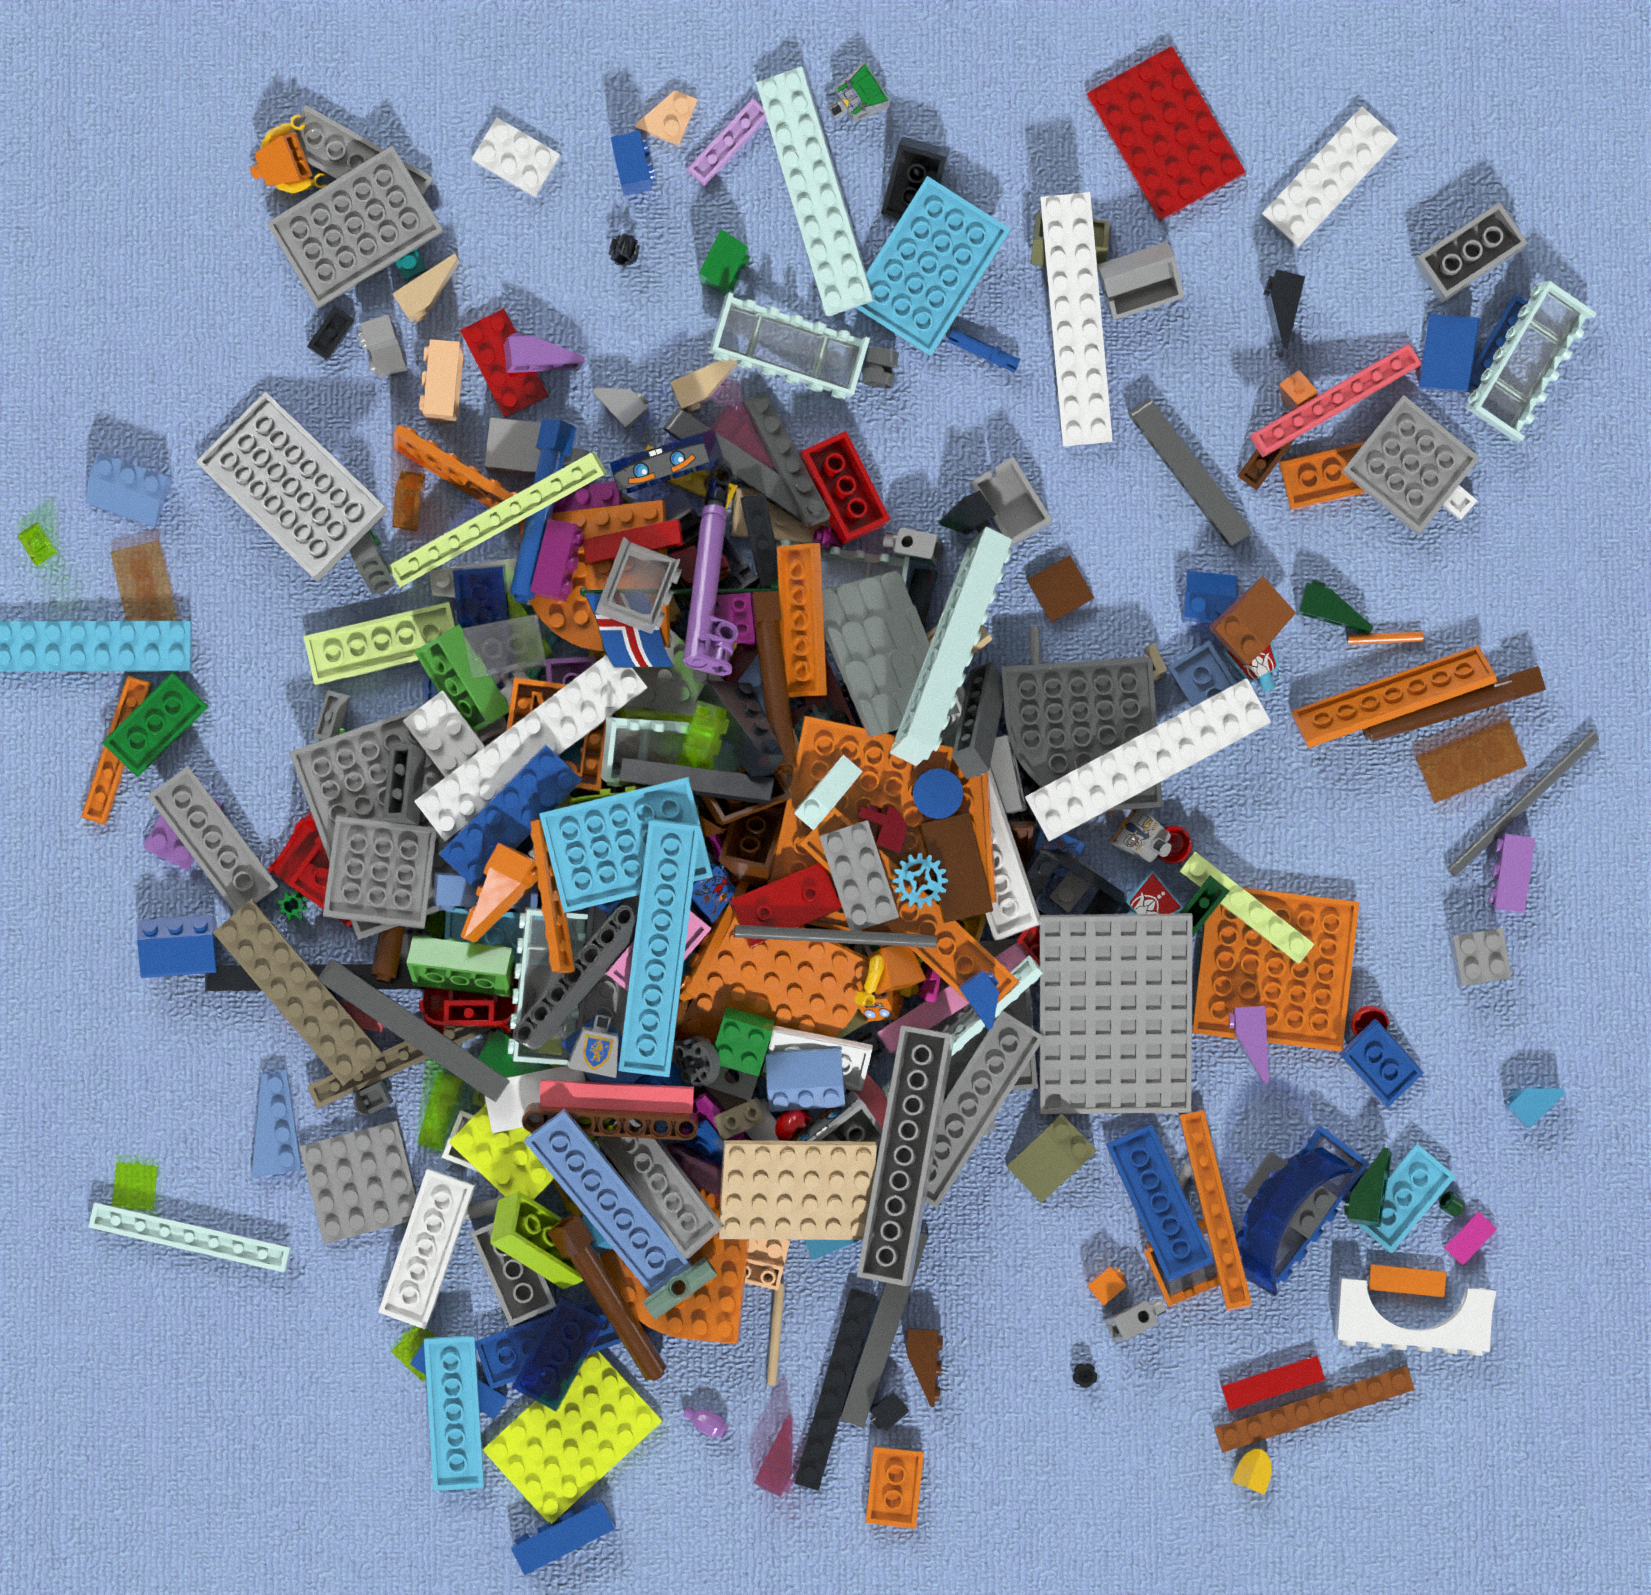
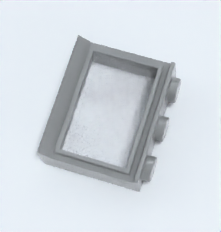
M623 537L595 613L652 634L655 626L661 627L665 613L661 612L663 604L669 605L674 591L669 590L671 583L677 584L682 570L677 568L680 559L676 560L631 543Z

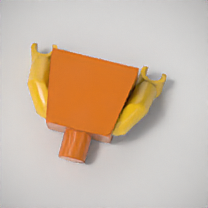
M294 115L290 123L287 124L285 122L267 132L260 144L261 149L255 152L257 164L252 165L250 168L254 179L263 178L267 186L275 185L278 190L292 194L311 190L313 186L324 188L328 184L319 185L316 182L319 176L326 175L324 173L316 174L314 179L308 178L312 176L311 170L296 132H291L293 129L300 131L306 127V123L300 127L294 125V121L302 117L301 115Z
M879 945L880 950L869 954V969L864 984L865 992L859 991L856 994L855 1003L857 1005L872 1006L875 1003V997L872 995V992L881 994L899 990V994L905 997L918 993L919 986L917 984L926 980L921 969V961L908 946Z

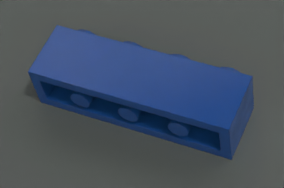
M592 1499L583 1504V1510L575 1514L571 1510L559 1517L560 1522L554 1525L548 1522L538 1527L537 1534L529 1537L528 1533L515 1539V1545L511 1547V1550L524 1576L616 1529V1525L604 1501L597 1502L596 1499Z

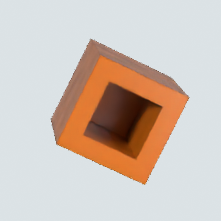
M1108 1266L1086 1286L1104 1306L1126 1287L1123 1281L1127 1278L1118 1267L1113 1270L1111 1266Z

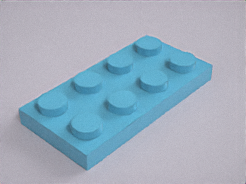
M1415 1144L1388 1177L1381 1227L1356 1225L1392 1254L1456 1176L1420 1145Z

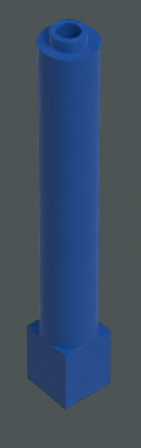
M542 419L536 448L541 451L533 484L562 469L565 456L571 455L576 432L575 426L562 420ZM555 502L530 515L525 520L510 595L514 596V601L528 603L529 600H534L535 594L530 590L547 521L552 519Z

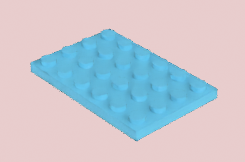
M927 176L866 273L875 301L855 308L932 356L1011 232V229Z
M689 777L539 813L564 913L640 895L649 819L700 825L694 881L713 877Z

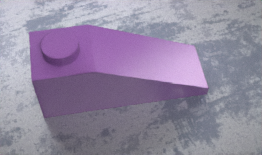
M514 333L504 343L507 373L580 369L585 362L584 356L533 335L525 336L524 333Z
M1265 1006L1233 1008V1013H1229V1028H1234V1035L1261 1083L1269 1082Z

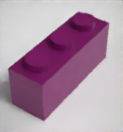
M548 519L530 590L536 596L566 602L568 595L571 594L573 588L572 576L578 567L579 547L583 545L584 530L576 523Z

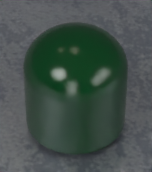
M1449 1191L1441 1197L1439 1207L1449 1215L1456 1217L1463 1213L1465 1202L1462 1198Z

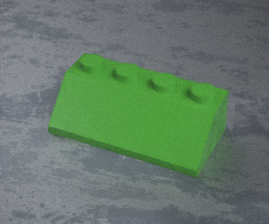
M460 624L414 651L437 691H445L474 732L509 712L510 707L506 698L499 691L493 676L487 671L480 655L475 651L467 633L461 628Z
M428 935L412 937L407 966L413 986L512 998L515 967L512 948L502 944L491 946L484 945L481 942H459L452 938L446 940L435 939Z

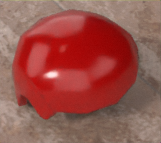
M1177 825L1166 826L1165 829L1171 834L1170 839L1167 841L1171 845V851L1165 857L1157 855V857L1168 864H1177L1187 859L1190 855L1192 839L1186 829Z
M1375 1005L1361 1007L1352 1016L1351 1029L1355 1037L1374 1019L1387 1031L1390 1022L1384 1010Z
M804 1110L785 1111L779 1116L775 1124V1134L780 1141H788L801 1128H805L808 1122H812L813 1118Z

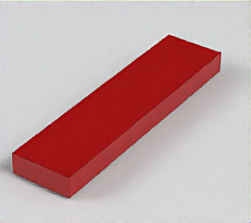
M679 519L583 539L585 562L588 566L615 560L623 537L631 543L652 551L683 545Z
M1315 1355L1222 1385L1221 1389L1227 1408L1230 1411L1323 1381L1325 1377L1318 1356Z

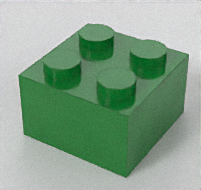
M726 1006L714 1044L719 1056L720 1065L759 1077L775 1020Z

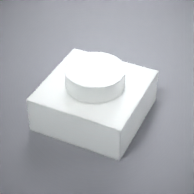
M1459 485L1443 504V507L1458 520H1461L1477 500Z

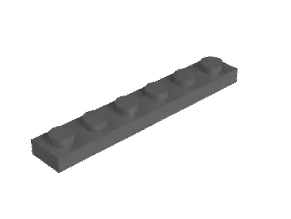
M767 392L744 399L743 406L806 528L829 520L830 513Z

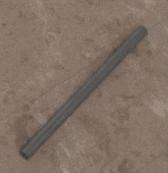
M1590 731L1447 867V870L1456 877L1599 741L1598 736Z
M734 925L733 928L734 938L936 948L937 944L936 935L749 925Z

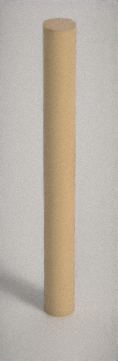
M780 1284L779 1289L774 1290L766 1385H777L785 1284Z

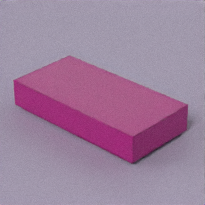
M1477 1211L1443 1248L1463 1266L1497 1228Z

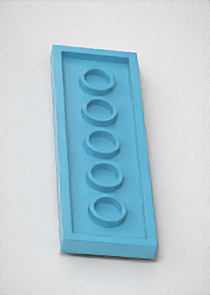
M475 1335L425 1338L424 1351L433 1491L484 1488Z

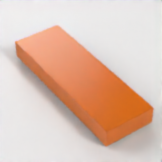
M1370 1264L1368 1289L1444 1297L1447 1272Z

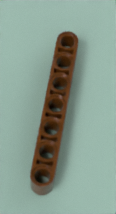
M531 1103L524 1111L522 1126L528 1132H534L565 1107L540 1106V1103ZM565 1108L585 1134L592 1136L690 1140L697 1134L699 1117L694 1112L693 1114ZM537 1114L541 1120L539 1122H532L528 1115ZM581 1116H586L590 1118L592 1122L589 1124H583L579 1120V1118ZM614 1118L617 1124L608 1125L604 1119ZM639 1119L643 1125L633 1126L630 1120ZM658 1120H664L665 1122H667L668 1126L665 1128H660L655 1124V1122ZM684 1121H688L692 1123L694 1127L691 1129H685L681 1126V1123Z

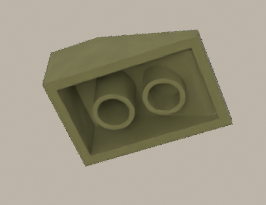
M1060 1114L1006 1167L1042 1203L1097 1150L1063 1114Z

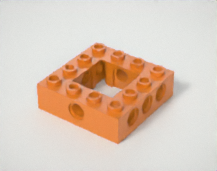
M514 677L507 730L567 684ZM606 720L584 736L583 747L580 749V765L564 761L582 779L573 790L600 793V790L603 789L604 780L600 777L602 771Z

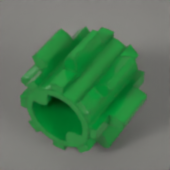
M297 890L292 895L285 891V899L277 901L279 904H282L279 914L287 913V920L289 921L295 916L298 919H303L302 912L309 911V908L305 907V902L308 898H300V893ZM296 899L299 907L291 912L288 904Z

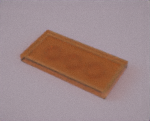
M157 540L110 552L126 621H178L160 541Z
M1509 720L1415 757L1434 804L1527 766Z

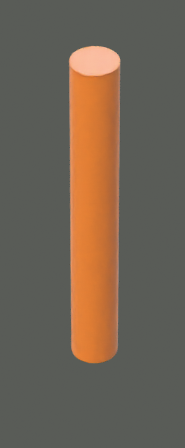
M1423 632L1351 634L1347 637L1348 645L1422 642L1424 639Z

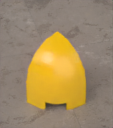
M1253 1449L1247 1452L1240 1460L1231 1482L1265 1495L1272 1474V1465L1268 1454L1262 1449Z

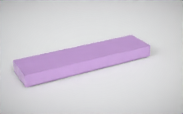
M752 98L689 165L686 171L705 187L767 121L763 106L756 99Z

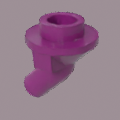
M821 525L819 529L814 531L813 543H820V550H827L830 545L843 548L838 538L831 534L830 527Z

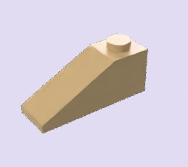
M455 253L392 293L410 323L413 321L419 322L429 315L428 312L432 310L460 263Z
M730 359L728 362L717 361L671 381L670 384L680 408L685 412L688 411L689 414L701 410V405L711 398L738 366V362Z

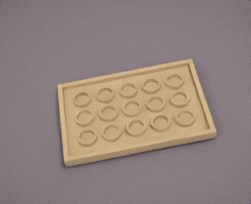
M724 1140L719 1219L724 1227L718 1232V1238L863 1240L875 1176L876 1142Z

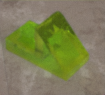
M35 522L17 535L36 567L43 566L60 554L38 522Z

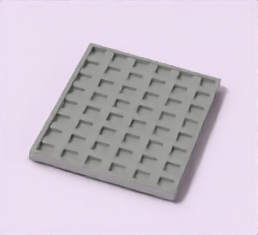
M1192 913L1040 915V969L1043 972L1040 976V1034L1044 1036L1040 1044V1114L1191 1113Z

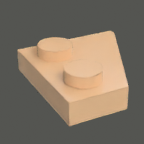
M674 90L638 121L635 129L680 146L698 99Z

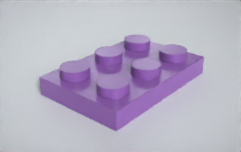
M214 800L218 807L222 809L224 804ZM160 815L143 848L189 871L195 859L163 816Z

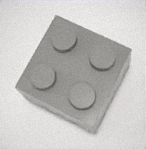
M1503 928L1449 937L1458 987L1512 978Z

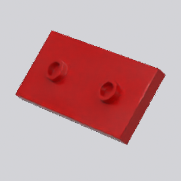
M820 863L729 901L738 924L749 926L798 928L842 909L826 870ZM745 938L749 948L770 940Z

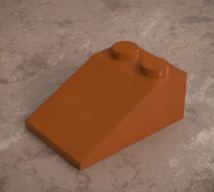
M1261 576L1208 628L1240 664L1249 665L1267 648L1296 612L1264 576Z

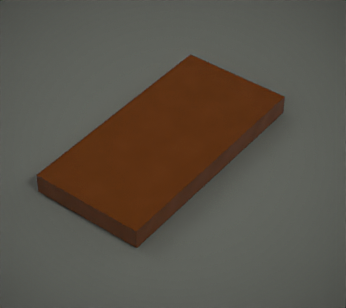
M969 813L919 824L927 857L932 855V863L940 861L939 870L946 869V872L941 875L942 878L948 879V882L941 886L946 889V892L938 893L941 899L938 903L943 922L948 923L994 911ZM930 868L932 879L937 883L936 875Z

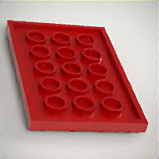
M1173 46L1166 48L1086 93V97L1159 222L1245 175L1246 171Z

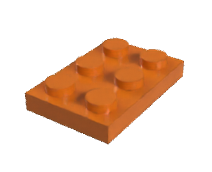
M873 1447L865 1523L916 1529L924 1452Z

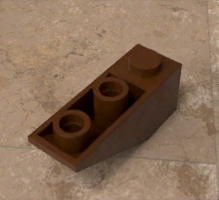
M908 1328L906 1354L930 1407H934L935 1401L940 1402V1386L935 1385L936 1376H941L942 1361H937V1350L942 1351L943 1335H938L937 1329Z

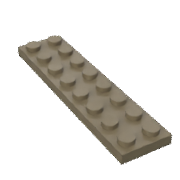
M250 900L213 932L343 1086L383 1053L327 986L317 980L318 976L253 900Z

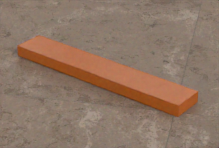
M127 675L108 736L149 696L153 683ZM105 746L81 818L103 825L107 824L125 769V765Z

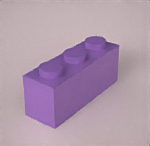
M1503 834L1501 839H1497L1495 853L1499 854L1498 864L1494 863L1492 869V878L1495 879L1494 889H1490L1488 903H1492V910L1519 914L1525 913L1535 838Z

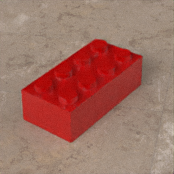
M847 431L802 450L799 456L830 513L828 521L841 546L884 527L891 520Z

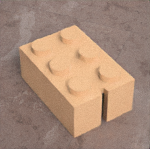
M430 339L429 346H425L424 361L427 363V371L422 373V386H424L425 396H420L419 409L422 410V415L426 417L428 422L458 424L464 349L460 342Z

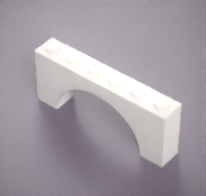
M1339 1278L1335 1339L1341 1340V1345L1356 1346V1341L1366 1342V1347L1381 1348L1382 1343L1392 1344L1391 1349L1407 1350V1345L1417 1346V1351L1432 1352V1347L1442 1348V1353L1457 1354V1350L1462 1349L1467 1350V1355L1483 1356V1351L1490 1352L1494 1290L1465 1288L1459 1307L1447 1320L1426 1329H1406L1390 1323L1377 1312L1369 1298L1366 1280Z

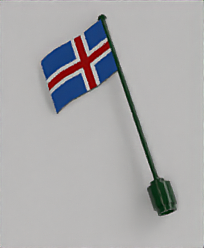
M775 578L773 583L769 584V588L718 589L717 594H753V592L778 591L779 594L778 578ZM585 587L580 589V595L586 597L596 618L604 651L614 668L674 667L664 648L659 627L655 626L653 633L650 634L597 614L595 612L603 590H585ZM616 589L611 602L650 616L652 607L646 594H658L660 589ZM669 589L674 591L673 594H692V589Z

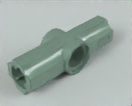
M703 1257L680 1275L672 1277L666 1285L646 1298L643 1303L648 1312L657 1320L683 1300L689 1299L695 1291L714 1279L718 1274L709 1260ZM683 1281L686 1285L685 1292L677 1295L675 1287L679 1282Z

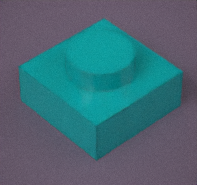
M416 249L395 262L405 282L427 271Z

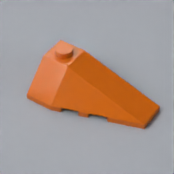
M500 843L497 844L483 872L487 875L483 887L479 886L476 891L478 902L470 909L460 937L477 942L532 888L533 884L539 880L534 859L521 851Z

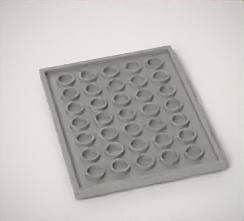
M420 707L289 752L329 863L336 816L389 822L383 818L390 745L414 744L425 751L403 722L404 719ZM427 753L422 795L445 778ZM420 810L419 825L415 826L434 828ZM436 833L426 916L442 911L439 909V905L433 903L435 873L459 874L439 855V852L456 835L445 842L439 833ZM351 920L357 940L397 926Z

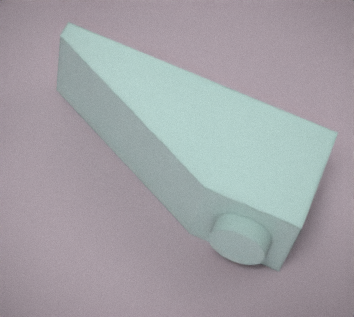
M842 755L793 813L814 830L863 771L846 756Z

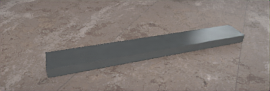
M920 1232L911 1285L902 1286L887 1282L885 1284L840 1420L863 1428L865 1426L929 1237L927 1234Z

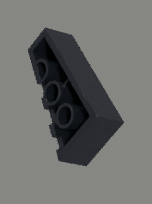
M707 680L695 701L700 708H705L709 713L707 715L708 720L711 724H717L722 731L720 736L725 742H728L735 748L733 751L734 755L750 776L772 777L784 754L751 683Z

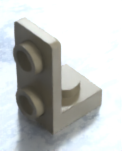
M1154 643L1145 647L1144 651L1146 654L1142 655V657H1152L1154 683L1164 678L1162 674L1166 673L1167 668Z
M756 1099L713 1117L722 1140L765 1122Z

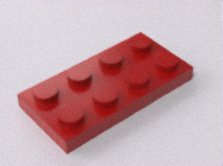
M504 308L460 330L505 419L549 397L537 371L507 373L504 343L510 335L517 332Z

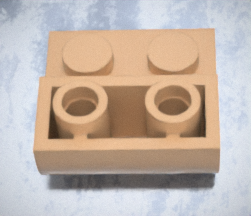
M749 1239L745 1283L778 1290L790 1240Z

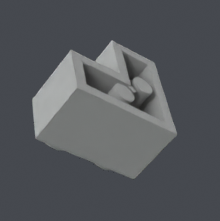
M385 315L360 323L362 330L358 331V336L364 350L370 351L372 359H368L371 373H376L378 378L382 379L408 371L395 326L390 316Z

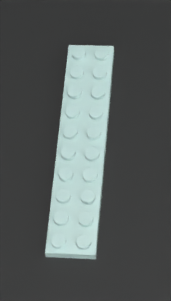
M800 66L756 82L826 316L829 317L875 301L804 68Z

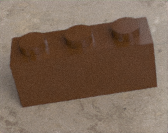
M745 768L733 772L740 774H748ZM775 771L773 776L770 777L774 778L770 805L702 795L701 803L712 821L724 825L792 799V794L780 774H778V771Z
M768 807L730 822L719 856V862L742 882L758 886L767 885L772 873L785 810Z

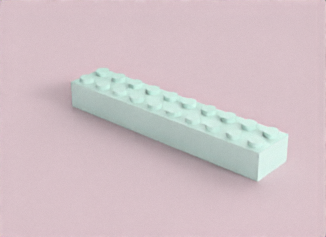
M985 527L966 548L890 750L891 754L915 766L923 759L927 760L932 751H937L942 742L940 733L949 723L950 716L947 715L948 711L954 707L958 695L955 694L957 687H961L966 677V674L963 673L964 668L970 664L974 653L971 650L973 645L975 646L980 639V625L985 623L989 615V611L986 610L987 606L993 602L997 591L994 588L1003 577V563L1008 561L1012 550L1009 549L1012 539L988 527Z

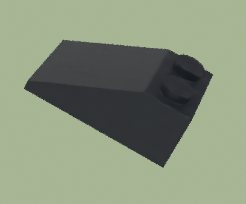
M902 136L898 145L881 214L901 219L927 176L941 184L950 149Z
M1276 269L1273 276L1269 275L1263 295L1267 296L1266 307L1277 354L1279 357H1283L1289 346L1305 276Z

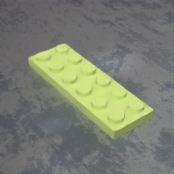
M450 602L303 636L314 685L419 661L414 653L415 650L455 627Z

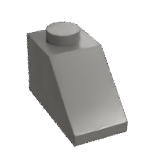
M595 388L592 391L598 401L626 431L649 412L646 406L649 402L640 392L635 394L631 389Z

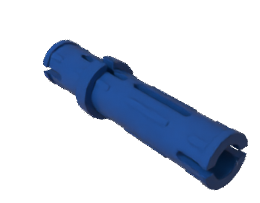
M955 328L952 329L949 335L950 338L947 340V343H951L988 360L990 365L994 366L996 364L1012 373L1016 372L1019 366L1018 363L1021 361L1020 358L1002 351L1001 347L996 346L995 348Z

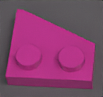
M923 962L921 969L926 980L917 984L919 986L917 995L926 1001L935 1003L941 977L928 964Z

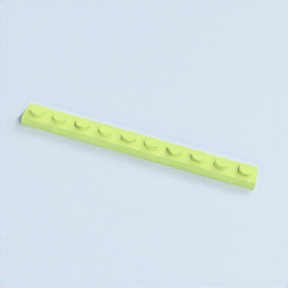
M592 451L394 561L387 567L399 587H402L603 476L607 472L595 451Z

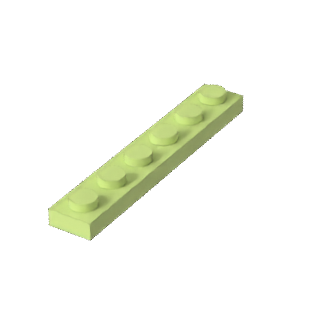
M1194 852L1179 871L1199 888L1210 875L1230 890L1220 904L1297 964L1301 963L1314 946L1313 942L1198 853Z

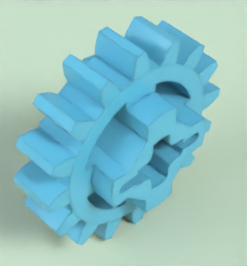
M918 853L915 860L912 855H909L908 863L902 860L899 862L902 867L901 870L894 869V873L899 875L898 878L892 880V883L898 884V888L894 890V893L901 892L902 896L899 900L908 899V907H911L914 902L917 903L918 909L922 908L924 902H926L928 907H931V899L940 901L938 893L946 892V889L941 887L942 884L948 882V879L941 876L946 872V869L939 870L940 861L932 863V855H928L926 860L923 859L922 853ZM921 864L918 871H907L910 866ZM930 868L936 875L937 883L929 875ZM924 870L923 880L926 881V885H921L915 892L917 882L913 879L914 877H919ZM903 879L910 885V894L904 888ZM926 889L933 891L928 897L918 898L921 891Z

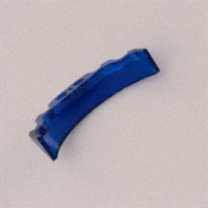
M1323 1147L1315 1148V1151L1301 1156L1296 1154L1287 1159L1288 1164L1280 1171L1274 1170L1260 1186L1257 1195L1251 1200L1243 1219L1246 1225L1243 1237L1238 1239V1249L1241 1251L1245 1278L1274 1297L1278 1294L1275 1281L1277 1252L1284 1231L1292 1216L1304 1200L1322 1184L1339 1175L1353 1173L1355 1167Z

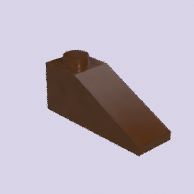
M1295 439L1263 458L1256 449L1237 477L1257 491Z

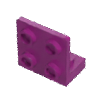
M750 593L717 595L714 617L733 623L739 633L734 644L742 643L743 650H753L755 634Z

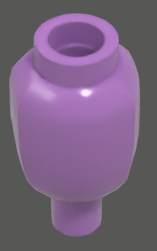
M687 1407L684 1411L683 1416L691 1419L693 1426L698 1431L711 1438H723L729 1428V1424L725 1423L722 1416L710 1410L700 1409L695 1411Z

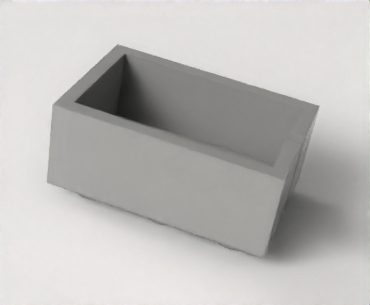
M1168 242L1097 264L1105 304L1113 320L1184 298L1176 258Z
M1014 457L994 468L993 473L995 477L992 478V473L988 471L970 483L973 493L980 490L996 513V516L990 521L997 532L1012 539L1009 549L1052 523L1050 515Z

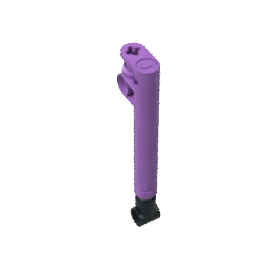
M717 464L703 482L706 489L704 501L706 506L703 507L683 658V663L687 667L717 676H726L732 672V665L729 663V659L733 653L734 641L739 635L738 629L733 623L714 617L727 516L725 507L727 505L729 484L734 477L731 468L725 464Z

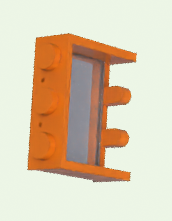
M1201 1220L1197 1224L1212 1255L1205 1222ZM1150 1243L1146 1244L1148 1249L1143 1251L1167 1307L1220 1285L1215 1263L1167 1283Z

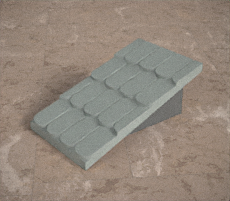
M893 571L822 589L824 635L860 716L862 728H865L868 737L898 730L930 647L916 607L912 604L902 576L898 571ZM956 703L952 709H949L948 716L960 713Z

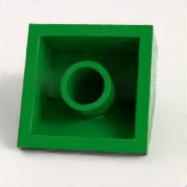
M721 229L699 272L700 283L723 295L728 294L730 290L734 292L740 280L737 276L741 268L745 270L751 256L748 255L749 248Z

